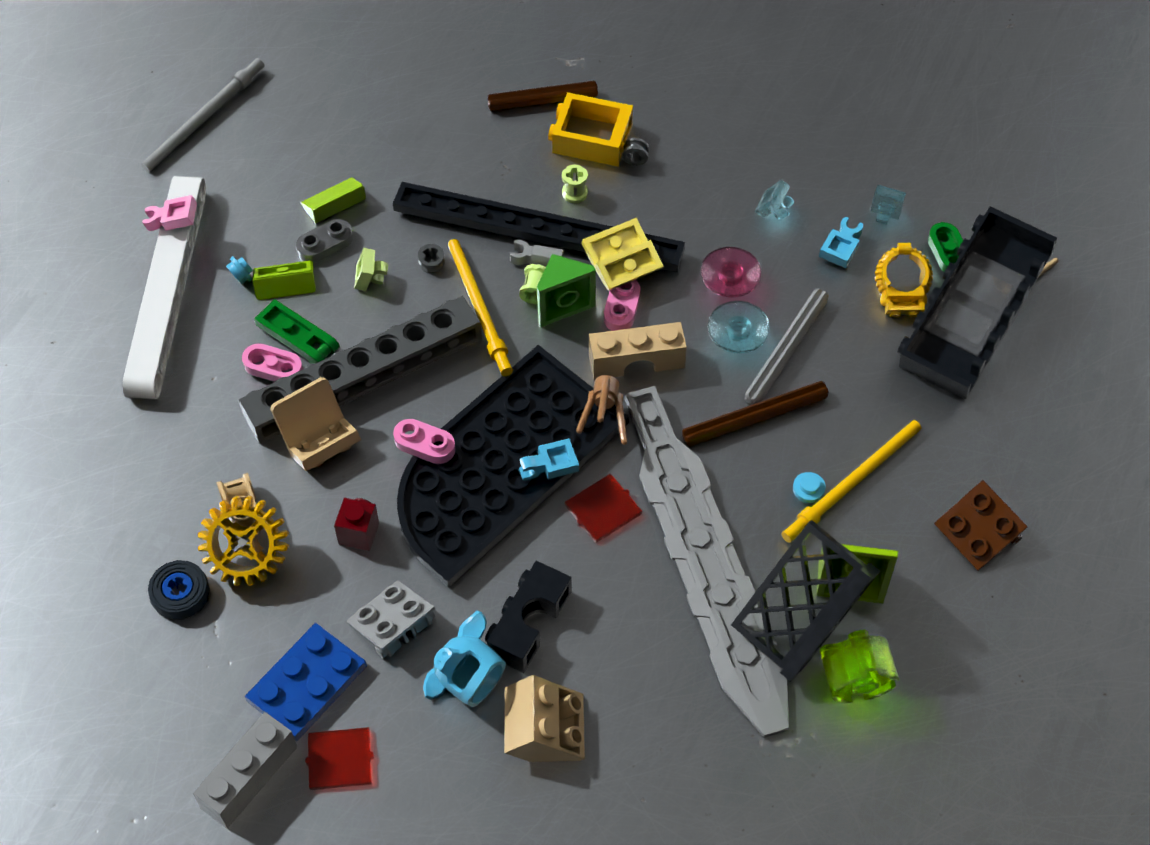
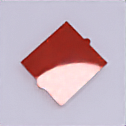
M611 473L565 501V506L577 520V526L583 527L595 543L642 514V510L629 496V490H624Z
M369 727L308 733V757L305 758V763L309 766L310 790L372 784L371 760L374 759V754L370 751Z

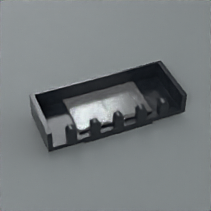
M991 206L984 216L979 214L972 227L973 235L970 240L965 238L962 241L957 252L959 258L955 264L949 263L942 277L945 281L940 288L935 287L927 302L930 306L925 313L921 311L917 315L912 326L915 329L910 338L904 337L897 351L900 354V368L964 399H967L1028 297L1033 285L1054 252L1057 237Z

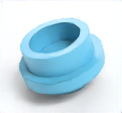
M232 256L230 258L231 262L226 265L228 270L241 284L246 280L250 282L253 278L249 274L253 269L242 257L236 260Z
M805 472L795 478L793 492L801 502L807 504L815 503L824 496L826 485L823 478L818 474Z

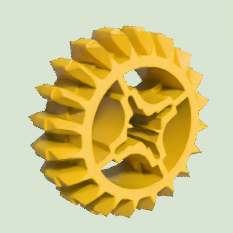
M239 496L232 498L231 505L226 500L219 503L220 510L216 508L209 510V515L212 519L205 518L201 522V525L209 531L205 530L198 533V538L207 541V543L198 546V551H208L209 555L202 559V563L208 564L212 561L215 564L210 570L212 575L216 574L219 570L223 571L224 573L221 576L222 582H226L231 575L234 576L233 583L235 586L241 584L243 577L248 586H252L255 583V576L258 580L264 582L267 579L266 571L275 574L278 571L275 563L282 564L285 561V557L278 551H287L289 549V544L279 541V539L286 538L289 535L287 530L278 531L277 528L285 522L284 519L279 518L274 521L271 518L277 511L274 507L268 510L267 513L263 511L266 505L264 500H260L256 507H253L254 500L252 496L245 498L244 505H242ZM245 515L254 518L256 521L249 527H243L237 522L232 523L228 517ZM220 527L224 530L223 534L229 543L224 553H222L218 541ZM263 528L266 530L269 539L267 555L262 552L264 548L258 541V535ZM253 530L254 532L248 537L250 541L234 552V548L238 545L237 541L241 539L237 538V536L242 537ZM243 555L250 560L255 559L259 564L240 566L231 562V560L235 556Z

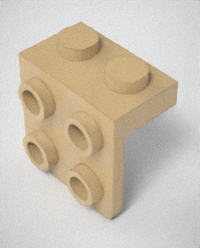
M324 377L316 379L271 405L270 410L291 457L305 471L319 467L325 460L338 453L347 451L352 445L361 441L358 431L344 418L331 385Z

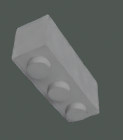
M264 712L193 793L200 809L228 829L297 749L292 731Z

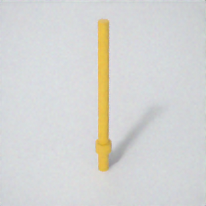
M452 239L448 242V247L476 315L480 320L481 327L488 341L487 349L490 357L496 361L501 375L509 376L512 374L513 369L507 357L508 349L506 344L498 336L459 241Z
M912 420L812 507L807 506L797 515V520L781 533L783 539L791 543L798 537L809 521L812 520L818 524L820 517L915 436L922 429L920 423Z

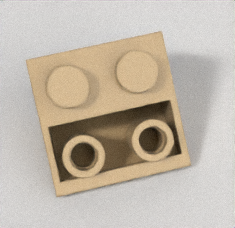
M536 675L529 676L505 687L504 753L529 762L584 760L583 694Z

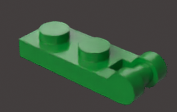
M276 299L254 318L257 327L307 359L310 364H316L325 360L329 354H334L340 348L338 341L334 337ZM315 342L320 344L317 349L312 347Z

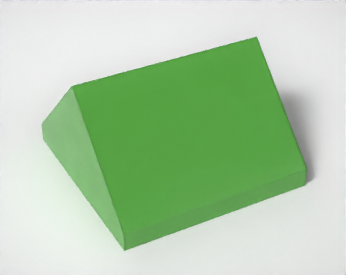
M555 254L551 255L537 285L538 323L540 327L596 306V269L593 265Z

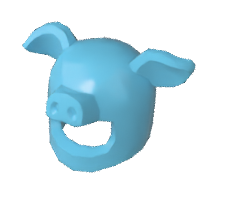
M475 611L459 627L458 637L449 640L436 653L434 668L427 673L424 680L423 689L426 698L432 700L442 696L447 689L463 703L470 707H475L484 701L497 685L505 670L506 662L481 640L487 624L482 612Z

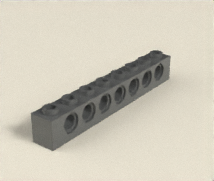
M463 296L446 301L431 311L420 313L405 323L392 326L387 331L372 338H366L359 344L344 351H338L331 357L316 364H310L299 372L288 377L279 378L271 385L249 392L245 397L239 399L243 416L258 443H263L281 434L270 410L271 405L316 379L324 377L329 381L339 406L481 340L480 320Z

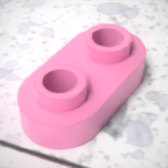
M637 280L609 291L604 309V324L609 330L614 331L632 327L641 294V287Z
M265 344L250 345L242 354L244 368L249 374L275 382L279 378L288 377L303 370L301 359L297 354Z
M405 419L394 428L395 445L405 453L435 464L446 463L455 454L454 438L445 430L415 419ZM414 431L413 434H405V432ZM437 441L443 442L442 445H434Z

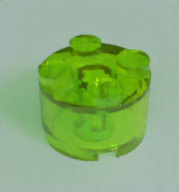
M865 629L851 632L847 640L826 644L820 648L821 661L831 697L836 702L853 703L851 696L863 694L864 700L874 699L892 691L896 687L895 680L899 681L891 648L884 636L869 635L868 630Z

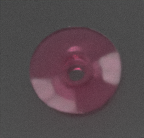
M723 247L712 251L705 257L701 265V278L708 289L720 296L740 297L750 293L757 287L761 278V267L758 260L750 252L737 247Z

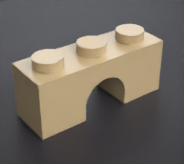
M681 322L589 334V359L593 380L602 375L624 376L626 366L639 360L653 362L654 372L685 368L687 346Z

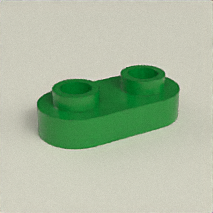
M946 222L933 225L928 237V244L943 272H945L950 262L956 263L959 258L957 252L963 241L958 229Z

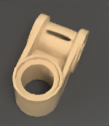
M248 473L243 474V478L227 483L222 481L216 482L222 501L226 500L231 505L232 498L239 496L242 505H244L245 498L252 496L254 500L253 507H256L255 500L257 499ZM245 515L229 517L232 523L237 522L243 527H249L256 521L249 516L241 518ZM252 530L247 535H244L242 537L248 538L254 531Z

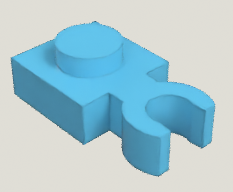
M849 217L842 219L839 231L831 230L819 253L820 258L847 268L858 249L860 241L858 238H860L863 230V223L861 222L857 228L851 229L847 227Z

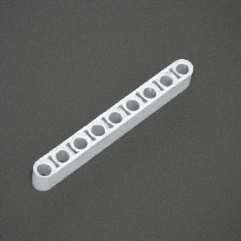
M173 176L167 200L192 195L197 202L194 223L191 226L167 231L163 226L159 229L123 377V394L125 397L158 399L160 396L205 202L206 183L202 177Z

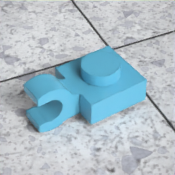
M569 438L538 446L539 455L525 456L519 459L521 464L519 471L522 480H531L544 471L547 479L579 472V463Z

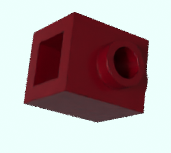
M344 498L334 524L338 544L370 551L379 526L376 504L362 498L354 500Z

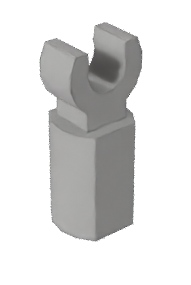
M515 240L514 250L522 253L511 252L510 261L515 265L531 263L546 267L552 254L564 257V250L535 244L534 246H529L523 240Z

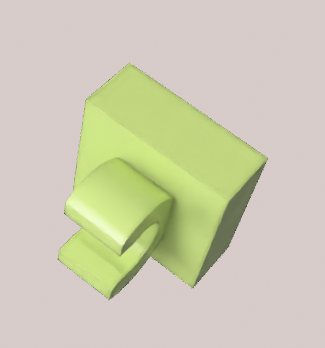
M363 248L356 265L354 289L366 291L370 281L375 284H383L384 275H387L388 263L375 261V250Z

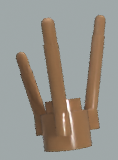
M602 375L595 379L594 389L589 391L588 401L579 420L576 432L578 434L582 433L594 403L599 407L598 422H603L606 409L616 405L621 443L626 445L627 433L622 405L623 394L619 393L620 384L615 377Z

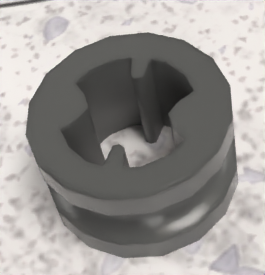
M641 138L626 140L622 153L623 160L630 165H643L648 160L649 144Z
M427 244L421 247L418 251L419 267L427 273L441 270L445 265L443 249L436 244ZM432 255L436 256L437 261L433 262L432 259L431 262L426 261L427 256H430V258H432Z

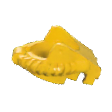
M897 243V248H892L890 251L885 252L881 259H879L878 265H876L875 282H877L876 286L879 293L882 294L880 304L885 307V315H890V317L895 318L901 317V315H909V317L915 318L921 311H925V305L927 304L926 293L929 292L933 281L932 266L929 264V259H926L927 256L923 255L922 251H917V248L913 249L911 243ZM898 255H909V259L914 261L921 270L919 276L920 286L913 291H898L890 286L891 282L886 273L887 266L896 260Z

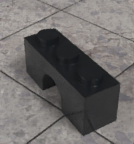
M537 560L530 571L526 569L522 573L518 582V591L514 597L509 596L502 608L501 619L498 624L493 623L485 636L487 645L506 662V665L522 673H525L540 647V632L528 626L524 621L535 613H544L557 618L572 593L571 576Z

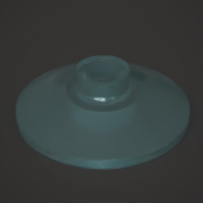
M730 301L718 306L711 313L708 320V332L712 341L723 350L732 353L754 351L764 344L769 335L770 326L765 313L756 305L745 301Z

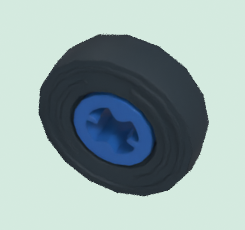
M182 560L172 561L158 568L150 578L148 585V595L154 609L168 619L178 620L192 617L199 612L208 601L210 591L206 574L201 568L192 562ZM178 585H184L185 591L183 593L179 591V595H174L172 589L174 587L178 589Z

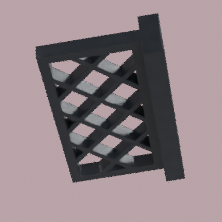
M811 520L732 622L731 626L782 668L780 673L791 682L803 671L881 571L870 562L866 565ZM810 533L822 541L823 554L807 555L805 540ZM799 549L800 556H794ZM843 558L854 568L847 577L834 578L831 559ZM825 560L827 578L810 579L808 561ZM801 561L803 580L787 581L785 570L787 563ZM779 575L780 582H774ZM835 583H842L836 590ZM828 584L830 599L827 603H814L811 585ZM804 586L807 604L791 605L788 587ZM781 587L784 606L768 607L766 591L768 588ZM760 600L761 607H755ZM815 609H821V611L816 616ZM808 610L810 625L807 628L794 629L792 611ZM785 611L787 629L771 630L769 612ZM751 613H762L764 631H753L743 621ZM802 634L796 642L795 635ZM788 635L790 650L785 657L774 649L772 636Z

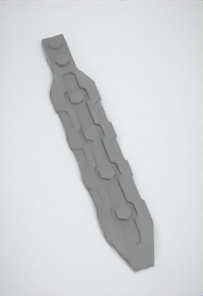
M655 386L626 393L625 402L645 450L639 477L649 503L654 506L666 536L664 541L672 560H675L688 592L686 598L693 616L698 618L711 651L709 657L723 691L763 737L787 731L789 729L787 679L780 673L782 668L731 626L732 622L754 595L755 589L750 577L745 575L732 544L734 541L726 520L722 519L710 490L711 483L699 456L676 438ZM751 613L743 621L753 631H764L761 613ZM772 636L774 649H776L781 654L776 643V640L774 636Z

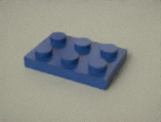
M315 622L245 695V699L260 713H268L291 730L297 742L363 672L367 664L363 658Z

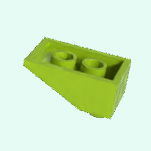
M842 544L866 565L870 562L881 571L858 601L883 604L898 558V551ZM843 558L831 559L834 578L847 577L854 568ZM819 560L818 579L827 578L825 560ZM835 583L836 590L842 583ZM828 584L817 585L816 596L830 597Z

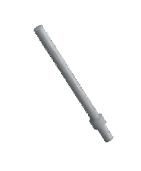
M257 58L245 70H239L223 90L142 162L141 167L148 173L154 169L240 89L244 90L252 83V78L265 67L264 63Z

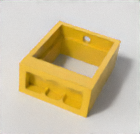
M567 92L564 102L558 104L556 111L557 122L556 124H551L548 140L552 141V153L619 167L624 151V143L628 140L633 125V105ZM570 116L615 124L610 140L565 131Z

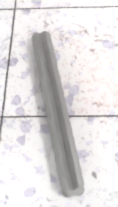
M817 288L812 292L746 391L745 401L753 405L764 399L828 302L829 295L826 291Z

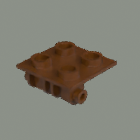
M984 480L978 483L934 523L977 571L984 567L1010 543L1012 545L1017 544L1023 537L1021 533L1028 528Z

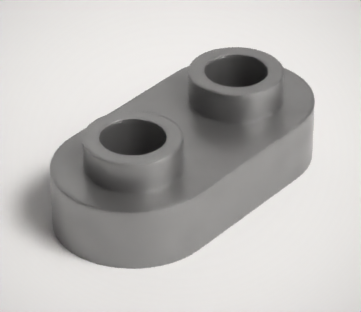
M334 219L301 235L296 242L299 258L303 261L311 260L314 263L348 247L353 240L351 225L345 220Z

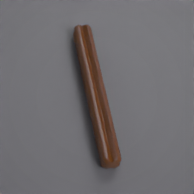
M819 381L684 428L682 430V437L687 446H693L826 399L829 391L825 382Z

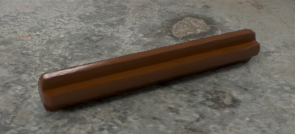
M593 80L494 93L488 95L487 101L490 111L564 102L567 92L593 98L597 97L598 86L596 81Z

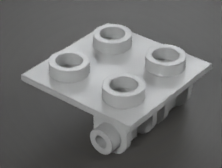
M397 580L346 621L376 645L374 649L383 659L386 656L391 657L394 652L402 647L399 639L404 644L409 642L405 634L406 632L412 638H415L417 636L416 632L419 633L428 625L430 626L432 619L435 617L433 612L435 607Z

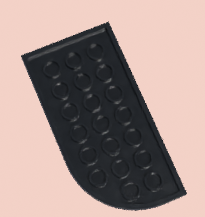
M537 345L512 367V374L501 376L441 428L449 432L454 438L455 454L451 460L446 463L435 464L412 456L401 477L397 496V512L404 539L415 557L448 588L574 474L571 473L547 479L544 471L531 480H522L519 471L521 467L520 458L539 455L538 446L569 438L580 468L619 433L616 405L606 409L603 422H598L599 407L595 403L582 433L578 434L576 432L579 420L588 401L589 391H592L594 388L540 345ZM624 413L625 426L629 424V416ZM437 441L434 443V445L437 446L443 444V442Z

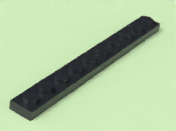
M401 182L393 201V210L396 212L585 252L581 244L582 239L613 227L407 182ZM645 234L647 240L652 241L664 266L662 269L678 272L685 250V242Z

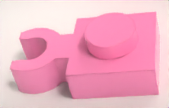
M192 195L166 200L162 208L157 206L145 208V213L150 219H145L142 223L148 231L157 230L161 226L166 231L191 226L194 223L197 202Z

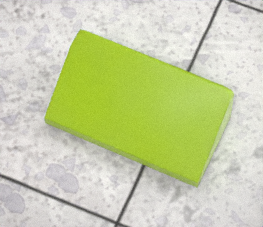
M351 177L302 201L301 205L316 224L365 200V188L362 183Z
M313 261L254 268L253 286L256 299L264 300L315 292Z

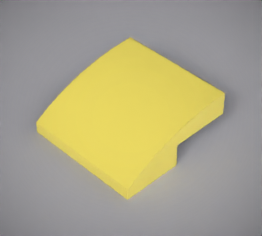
M637 217L582 239L581 242L591 264L596 269L598 276L608 291L664 267L652 241L647 240Z

